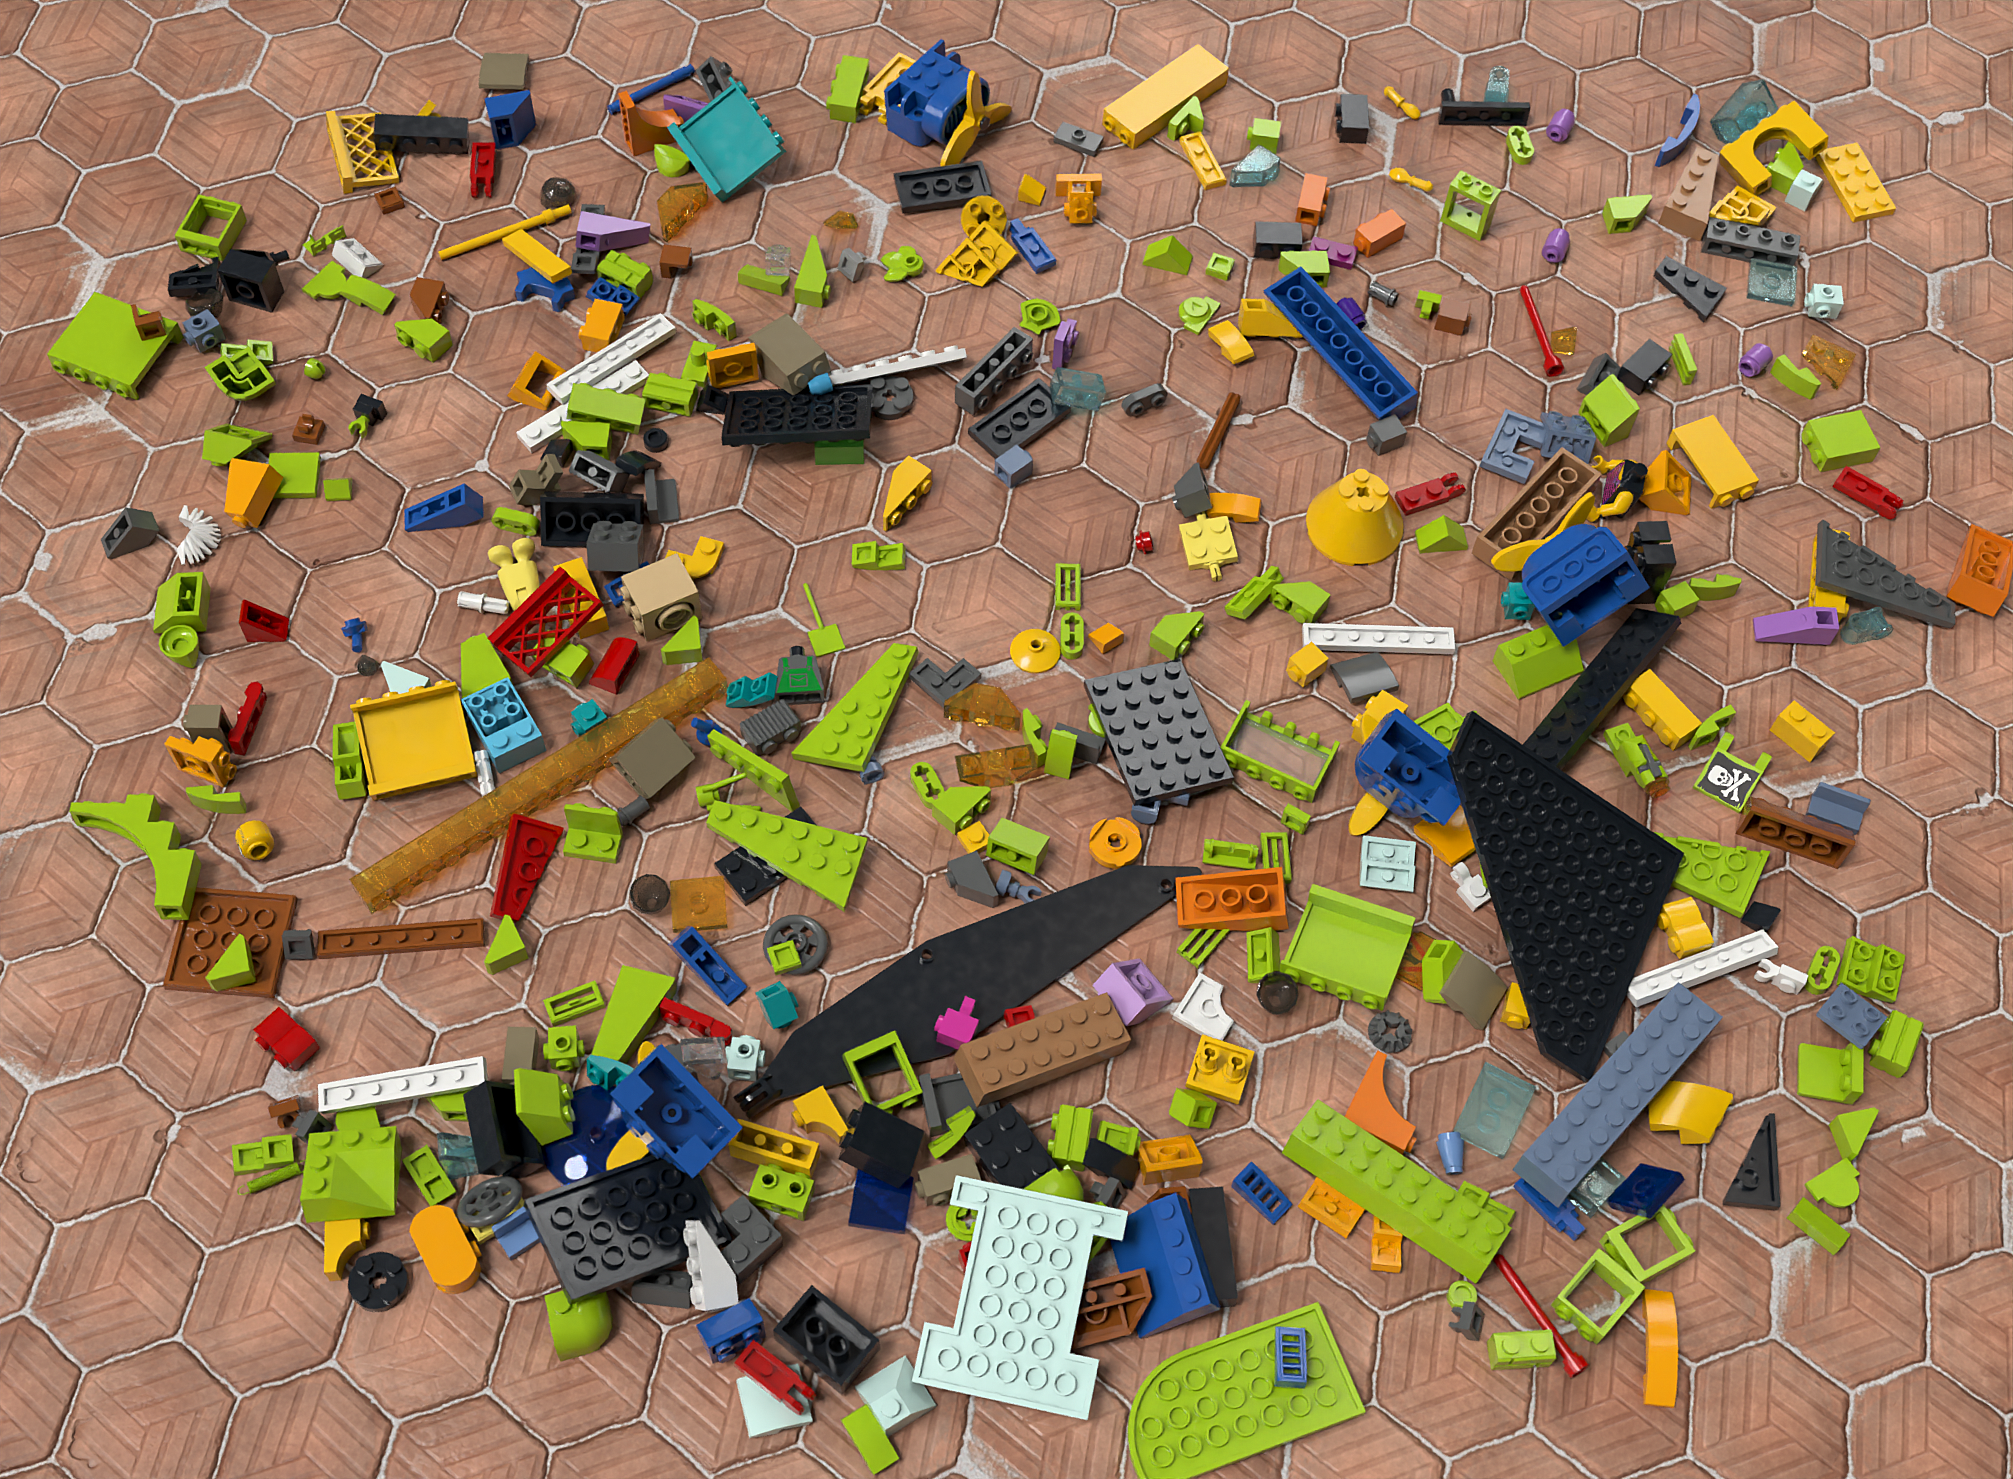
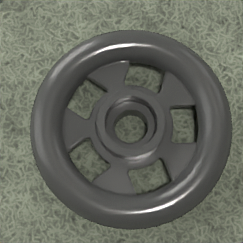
M798 914L784 916L776 920L766 931L763 939V952L771 966L767 948L791 940L794 943L800 944V947L796 948L802 967L785 974L799 975L810 972L823 961L827 953L828 939L823 927L808 916ZM790 926L793 932L788 933L784 937L780 931ZM805 927L813 932L809 938L801 933ZM809 945L817 947L813 956L806 954Z
M498 1176L479 1183L468 1191L459 1202L457 1208L458 1220L468 1227H483L501 1220L519 1203L522 1196L521 1183L510 1176ZM511 1190L510 1194L503 1196L504 1192ZM477 1210L480 1212L476 1216L472 1215Z

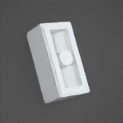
M356 239L335 241L332 256L353 275L366 279L382 268L383 264Z

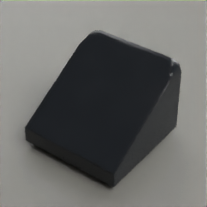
M707 384L699 394L696 411L723 415L729 394Z
M551 440L540 459L543 460L546 454H555L559 465L563 468L573 451L572 440Z
M1753 901L1740 922L1756 932L1762 929L1767 932L1781 909Z

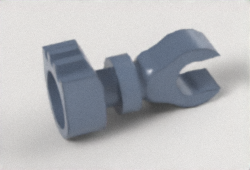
M871 756L865 772H859L864 785L877 782L884 777L882 766L877 762L875 756Z
M1002 870L995 887L998 895L1004 896L1005 892H1008L1011 897L1015 898L1016 895L1024 903L1034 900L1029 898L1028 894L1041 896L1042 891L1036 886H1019V882H1009L1011 872Z

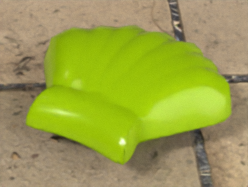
M1037 298L1021 303L1023 321L1019 324L1020 327L1040 335L1042 330L1056 327L1061 322L1057 308L1046 300Z

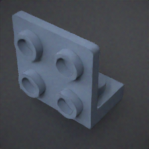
M1549 411V413L1541 412L1540 418L1547 430L1540 451L1541 456L1552 458L1563 447L1588 464L1596 436L1586 418L1579 415L1567 417L1556 411Z
M1843 983L1838 986L1816 1013L1818 1018L1860 1049L1866 1046L1887 1019L1886 1015Z

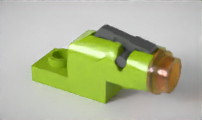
M1628 723L1605 730L1603 736L1625 776L1633 775L1637 783L1643 787L1645 793L1653 799L1665 795L1670 790L1668 785L1670 781L1661 762L1653 753L1644 735L1635 736Z

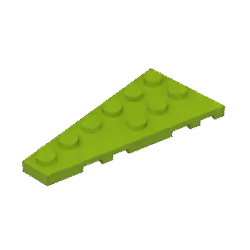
M893 643L791 753L793 759L865 772L918 657V648L916 646Z
M714 800L706 822L707 828L731 843H737L752 856H758L763 859L770 867L799 885H805L816 892L817 896L831 901L837 905L838 909L845 912L868 843L867 838Z
M1654 832L1684 852L1671 886L1736 917H1742L1770 851L1761 850L1756 852L1747 850V847L1742 846L1732 848L1721 846L1718 842L1682 836L1673 838L1663 836L1664 833Z

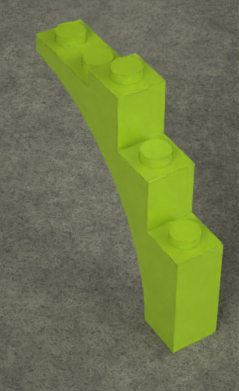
M146 793L138 795L128 794L125 803L72 802L69 812L77 826L99 828L116 833L133 842L146 853L155 870L156 894L154 906L161 920H189L202 864L195 850L179 849L181 835L175 823L164 820L159 821L161 808L155 795Z

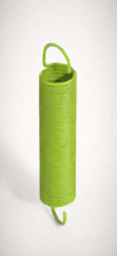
M297 1162L289 1166L287 1165L282 1169L280 1168L257 1179L255 1178L250 1182L248 1181L247 1186L250 1192L247 1193L251 1194L258 1190L260 1191L265 1187L267 1188L297 1174L299 1175L304 1171H300ZM241 1187L238 1188L237 1193H238L239 1195H245V1194H247V1193L240 1194V1193H239V1189H240Z

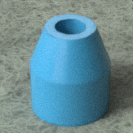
M828 373L815 376L808 382L810 392L813 395H823L833 391Z

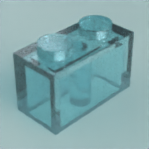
M1060 367L1056 368L1049 385L1053 404L1093 411L1099 410L1106 394L1102 375Z

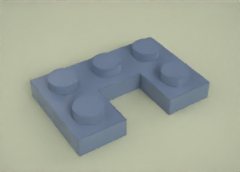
M1505 409L1479 467L1525 484L1533 467L1534 460L1513 453V450L1518 440L1541 449L1547 431L1544 424Z

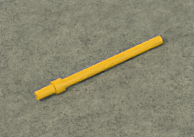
M565 205L554 210H544L541 212L542 214L443 249L438 251L441 260L502 239L520 229L524 231L546 223V225L553 223L555 219L571 214L570 206Z

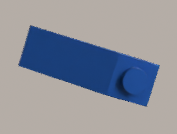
M465 483L404 510L405 531L407 532L465 526L484 517L483 497Z
M687 926L667 944L682 962L725 1005H728L747 987L693 926Z

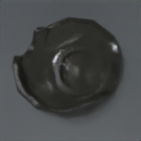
M561 177L549 178L544 182L540 191V202L546 209L560 208L565 205L571 206L576 199L575 186L568 179Z
M208 289L205 295H200L196 291L191 298L186 300L185 309L191 317L208 309L217 319L223 310L224 296L221 292L214 289Z
M652 874L638 877L629 889L630 902L633 908L641 914L653 915L659 913L667 906L670 897V890L665 880Z
M1274 971L1267 973L1259 980L1256 991L1257 998L1261 1006L1268 1013L1280 1016L1290 1013L1296 1007L1299 991L1290 975Z

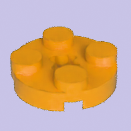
M1115 817V820L1103 819L1090 832L1089 853L1095 861L1104 867L1116 870L1131 865L1136 861L1141 852L1142 841L1140 832L1127 819ZM1119 839L1120 847L1110 846L1109 840L1115 841Z

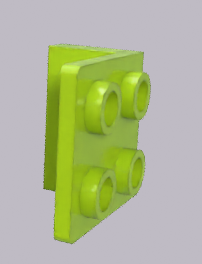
M580 803L573 805L565 804L564 812L569 829L563 848L564 856L616 864L623 838L618 812L608 807L598 809L587 807Z
M1852 1042L1842 1050L1800 1043L1798 1046L1797 1094L1799 1096L1853 1104L1863 1094L1864 1048L1860 1049Z

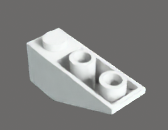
M686 1220V1228L683 1234L684 1241L689 1248L687 1269L689 1274L692 1275L693 1287L690 1289V1298L693 1305H695V1309L708 1311L738 1304L734 1272L702 1223L696 1220Z

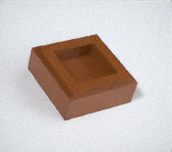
M396 186L374 194L383 215L405 208Z

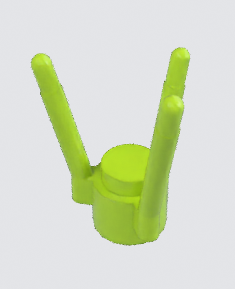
M741 773L713 784L697 786L696 793L699 806H707L708 812L711 811L714 800H720L718 788L746 778L747 774ZM737 805V806H741V807H745V808H749V809L761 811V807H760V806Z

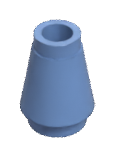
M1460 1132L1439 1134L1436 1145L1446 1175L1463 1173L1464 1139H1461Z

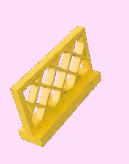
M326 111V128L343 194L353 193V187L399 183L392 151L375 150V143L370 141L374 137V128L366 125V123L375 121V114H381V112L336 116L335 111ZM351 123L355 127L349 130L343 127L342 124ZM360 129L368 132L369 134H367L365 137H362L358 135L357 132ZM351 138L359 142L355 147L347 143ZM365 145L373 149L369 154L361 150ZM378 153L387 156L383 161L375 158ZM355 155L364 158L360 163L352 160ZM369 162L377 165V167L374 170H371L365 166ZM385 169L392 173V175L382 176L379 173ZM360 171L368 175L366 178L356 179V175Z

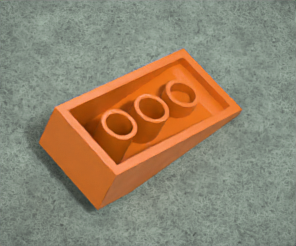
M1971 524L1949 582L1946 597L1955 603L1969 606L1981 614L1994 617L2008 595L2013 570V541Z
M1282 867L1176 878L1179 928L1230 929L1235 931H1255L1272 927L1274 930L1289 929L1286 884Z

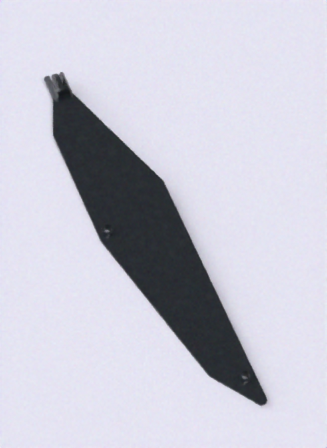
M1127 865L929 939L795 1030L763 1076L733 1098L737 1103H740L739 1106L742 1111H747L746 1116L751 1119L777 1100L810 1092L822 1085L825 1088L851 1081L852 1078L842 1055L893 1031H896L910 1065L949 1055L956 1049L937 1042L938 1032L934 1030L939 1015L945 1016L948 1008L959 1012L965 996L976 1000L975 1007L970 1016L979 1020L976 1036L1003 1017L1005 1009L1016 1008L1176 895L1177 877L1202 875V872L1198 867ZM1167 884L1169 888H1163L1161 885ZM929 954L931 958L925 959L922 955ZM891 1047L855 1062L861 1078L900 1068Z

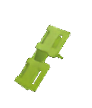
M342 225L335 228L316 242L310 234L309 241L304 243L303 246L313 256H316L320 251L327 249V246L331 243L335 244V241L346 237L344 227Z

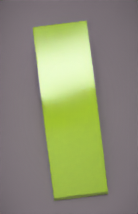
M355 721L333 725V763L335 766V788L339 800L366 796L365 765Z

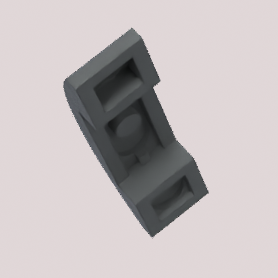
M582 204L581 211L605 215V205ZM576 248L571 265L572 273L595 274L599 265L601 251Z

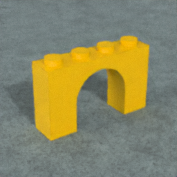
M1795 101L1781 106L1775 114L1769 118L1762 119L1755 128L1742 133L1739 139L1733 143L1726 144L1719 153V164L1743 189L1756 196L1766 191L1772 184V174L1754 155L1755 150L1762 143L1772 139L1789 141L1808 161L1824 151L1828 146V135Z

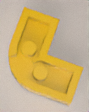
M700 536L692 556L668 550L665 558L678 554L694 582V579L703 577L708 573L712 575L725 548L724 542Z

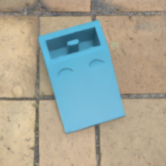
M508 677L460 699L498 773L506 771L546 751L542 734Z

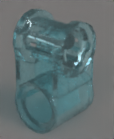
M1495 66L1491 69L1483 102H1507L1510 76L1507 68Z
M1875 607L1852 614L1840 630V636L1847 644L1856 645L1870 640L1882 639L1891 634L1894 629L1885 620L1882 607Z

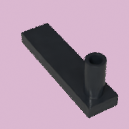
M1446 88L1441 92L1442 101L1438 123L1439 125L1526 126L1531 107L1529 102L1455 101L1454 91Z

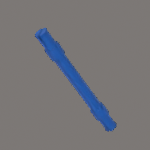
M692 64L684 66L629 96L633 103L674 82L677 83L692 73H695V69ZM619 99L607 105L611 115L621 111Z

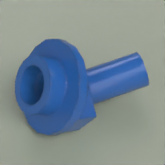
M358 617L345 621V627L341 628L345 637L352 636V651L356 653L362 651V632L368 631L366 621L361 622Z
M694 718L691 722V726L697 729L696 736L698 741L704 745L710 746L707 735L713 729L722 734L721 727L714 723L713 720L703 721Z

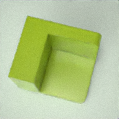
M1176 1088L1169 1115L1188 1127L1209 1129L1217 1102L1198 1091Z

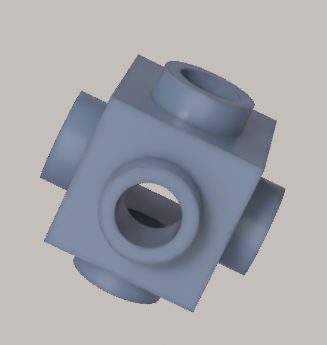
M208 309L182 323L186 331L183 334L185 340L190 346L195 345L200 353L226 339L220 323Z

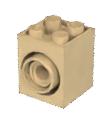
M678 554L621 576L623 587L620 588V592L624 599L622 601L623 607L627 615L632 614L635 619L632 621L638 635L643 634L646 642L683 627L693 615L698 620L702 619L699 592Z

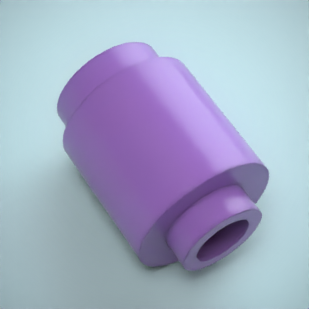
M1561 109L1554 114L1546 128V134L1551 140L1556 142L1566 140L1575 124L1573 112L1568 109Z
M1561 228L1554 229L1549 233L1542 249V255L1546 260L1550 262H1560L1563 260L1570 244L1569 233Z
M1761 343L1755 344L1741 357L1738 365L1740 372L1747 377L1758 375L1773 360L1771 349Z

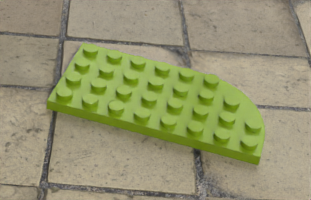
M1319 1302L1186 1349L1159 1364L1140 1386L1133 1401L1128 1420V1449L1137 1478L1193 1479L1364 1415L1366 1411ZM1276 1326L1305 1328L1307 1384L1305 1388L1275 1387ZM1282 1335V1341L1298 1342V1336ZM1282 1347L1284 1352H1298V1348ZM1283 1358V1362L1298 1363V1359ZM1283 1369V1373L1298 1374V1370Z

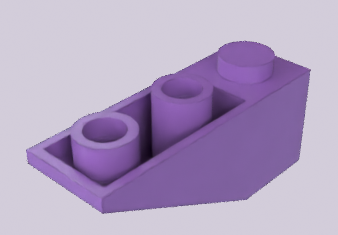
M581 211L576 235V247L593 251H604L648 243L651 224Z
M1806 607L1753 618L1755 641L1830 645L1839 631L1837 609L1831 607Z

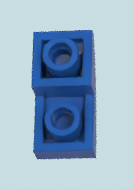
M599 277L586 293V297L593 302L595 299L622 304L625 316L640 300V297L622 285L617 288L602 277Z

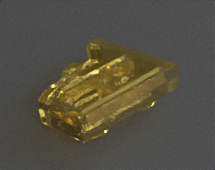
M1813 334L1801 356L1808 363L1812 364L1821 376L1825 374L1832 381L1831 387L1837 390L1856 354Z

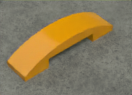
M1644 1289L1642 1291V1319H1645L1646 1373L1643 1375V1404L1674 1408L1678 1374V1332L1673 1294L1667 1291Z

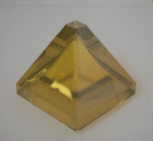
M840 210L823 222L824 226L837 229L858 227L853 213Z
M1577 327L1551 332L1550 345L1553 353L1574 355Z

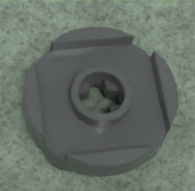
M884 376L874 377L871 380V384H873L872 412L875 413L876 417L883 420H896L901 418L902 414L907 410L908 412L913 406V391L906 378ZM892 395L894 397L891 401H887L885 396Z

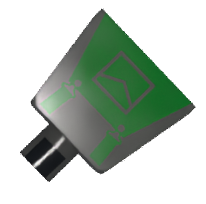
M802 646L791 647L789 649L790 657H781L778 662L775 702L784 699L788 705L825 703L824 686L816 657L813 655L805 656V649Z

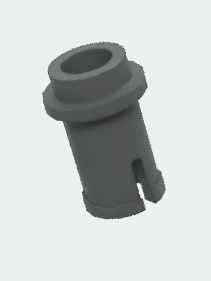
M1373 281L1369 287L1368 295H1372L1385 302L1386 306H1393L1398 300L1399 293L1394 288L1391 290L1377 283V281Z
M640 795L624 808L619 807L617 809L620 824L623 827L632 825L634 819L650 809L644 797Z

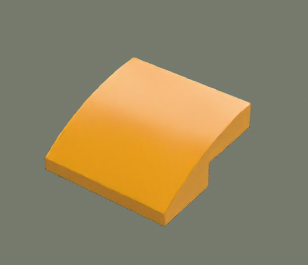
M1461 805L1458 806L1444 826L1439 822L1429 823L1424 819L1414 826V834L1432 846L1433 854L1450 867L1476 850Z
M1316 1177L1314 1183L1298 1205V1208L1344 1238L1348 1237L1365 1211L1364 1208L1318 1177Z

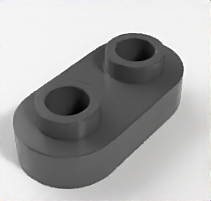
M1153 384L1128 395L1122 401L1121 407L1128 416H1137L1147 409L1161 406L1166 400L1167 391L1162 384Z

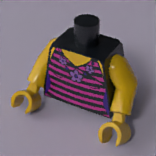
M1595 456L1593 460L1598 465L1591 467L1602 474L1606 473L1608 469L1610 471L1606 477L1601 508H1596L1593 505L1587 520L1593 522L1600 515L1603 517L1614 515L1622 519L1641 497L1648 469L1644 464L1632 459L1610 460V462H1607L1602 456Z

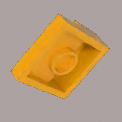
M754 343L740 344L735 347L707 352V371L711 386L721 388L759 380L757 353Z
M169 736L164 744L177 769L223 788L236 774L237 766L231 764L230 753L226 752L223 744L216 739L210 738L207 740L199 736L195 743H192L186 738L177 739Z

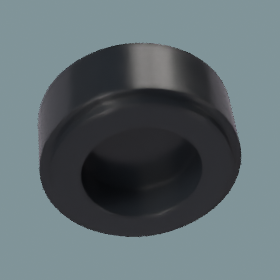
M650 429L643 436L645 448L652 453L662 452L668 446L667 434L662 429Z

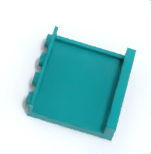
M731 76L728 79L732 85L679 127L673 122L667 127L713 194L721 202L727 200L787 152L782 145L785 141L777 131L773 133L770 129L773 125L765 114L761 116L758 112L760 109L758 103L753 97L750 99L747 97L748 89L741 81L737 83Z

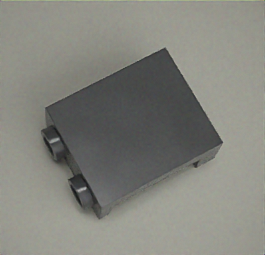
M930 1073L919 1075V1085L922 1090L921 1099L930 1137L943 1135L951 1129L946 1119L969 1105L975 1113V1117L968 1129L974 1128L1000 1110L999 1100L977 1108L961 1073L931 1079Z

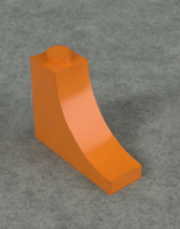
M627 90L618 93L625 142L634 157L654 150L655 144L669 145L677 142L667 127L673 122L680 127L684 124L681 116H677L673 108L664 111L643 110L633 103Z
M1377 1050L1344 1117L1403 1155L1404 1151L1410 1153L1417 1139L1412 1136L1416 1126L1401 1117L1391 1105L1383 1084V1067L1387 1055Z

